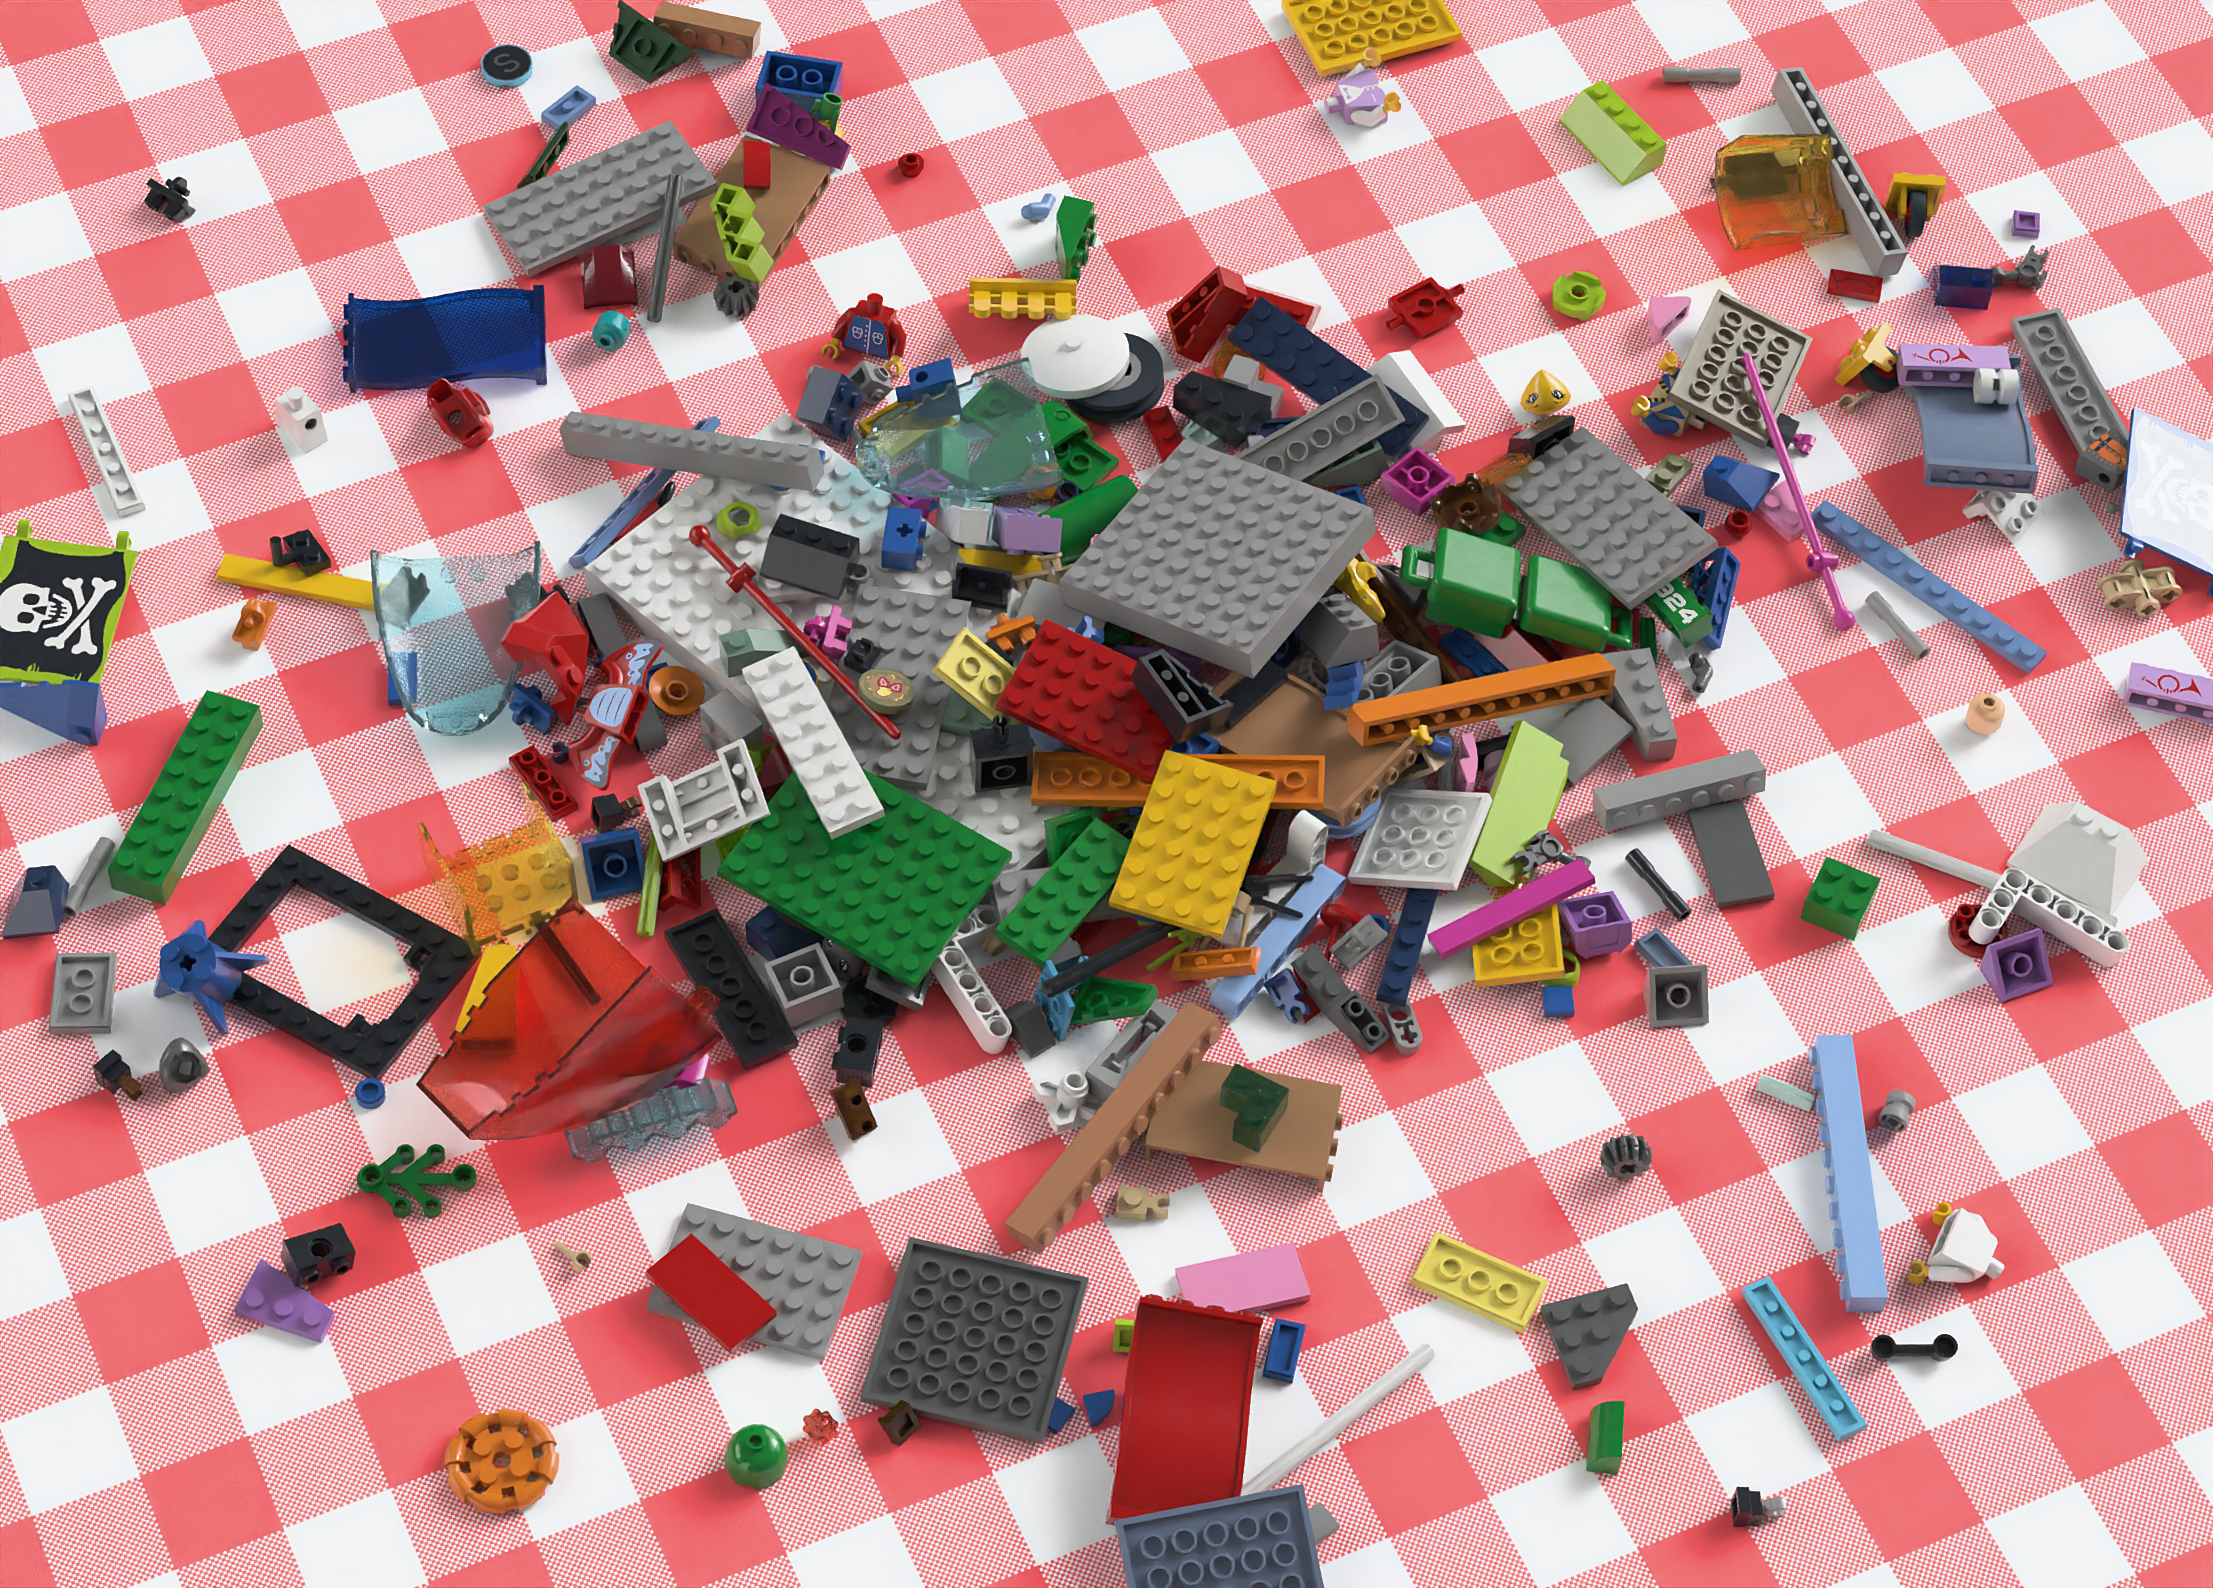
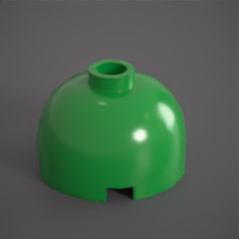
M750 1424L741 1427L732 1434L726 1446L725 1466L729 1476L738 1485L744 1487L745 1484L747 1486H754V1489H764L773 1486L783 1477L788 1463V1450L783 1437L774 1428L764 1424Z

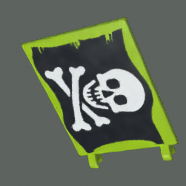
M19 519L16 536L5 535L0 550V680L37 685L39 681H49L51 685H60L63 680L72 679L101 684L138 556L137 551L129 550L132 544L129 538L130 533L129 531H118L115 548L31 538L33 529L30 526V520Z

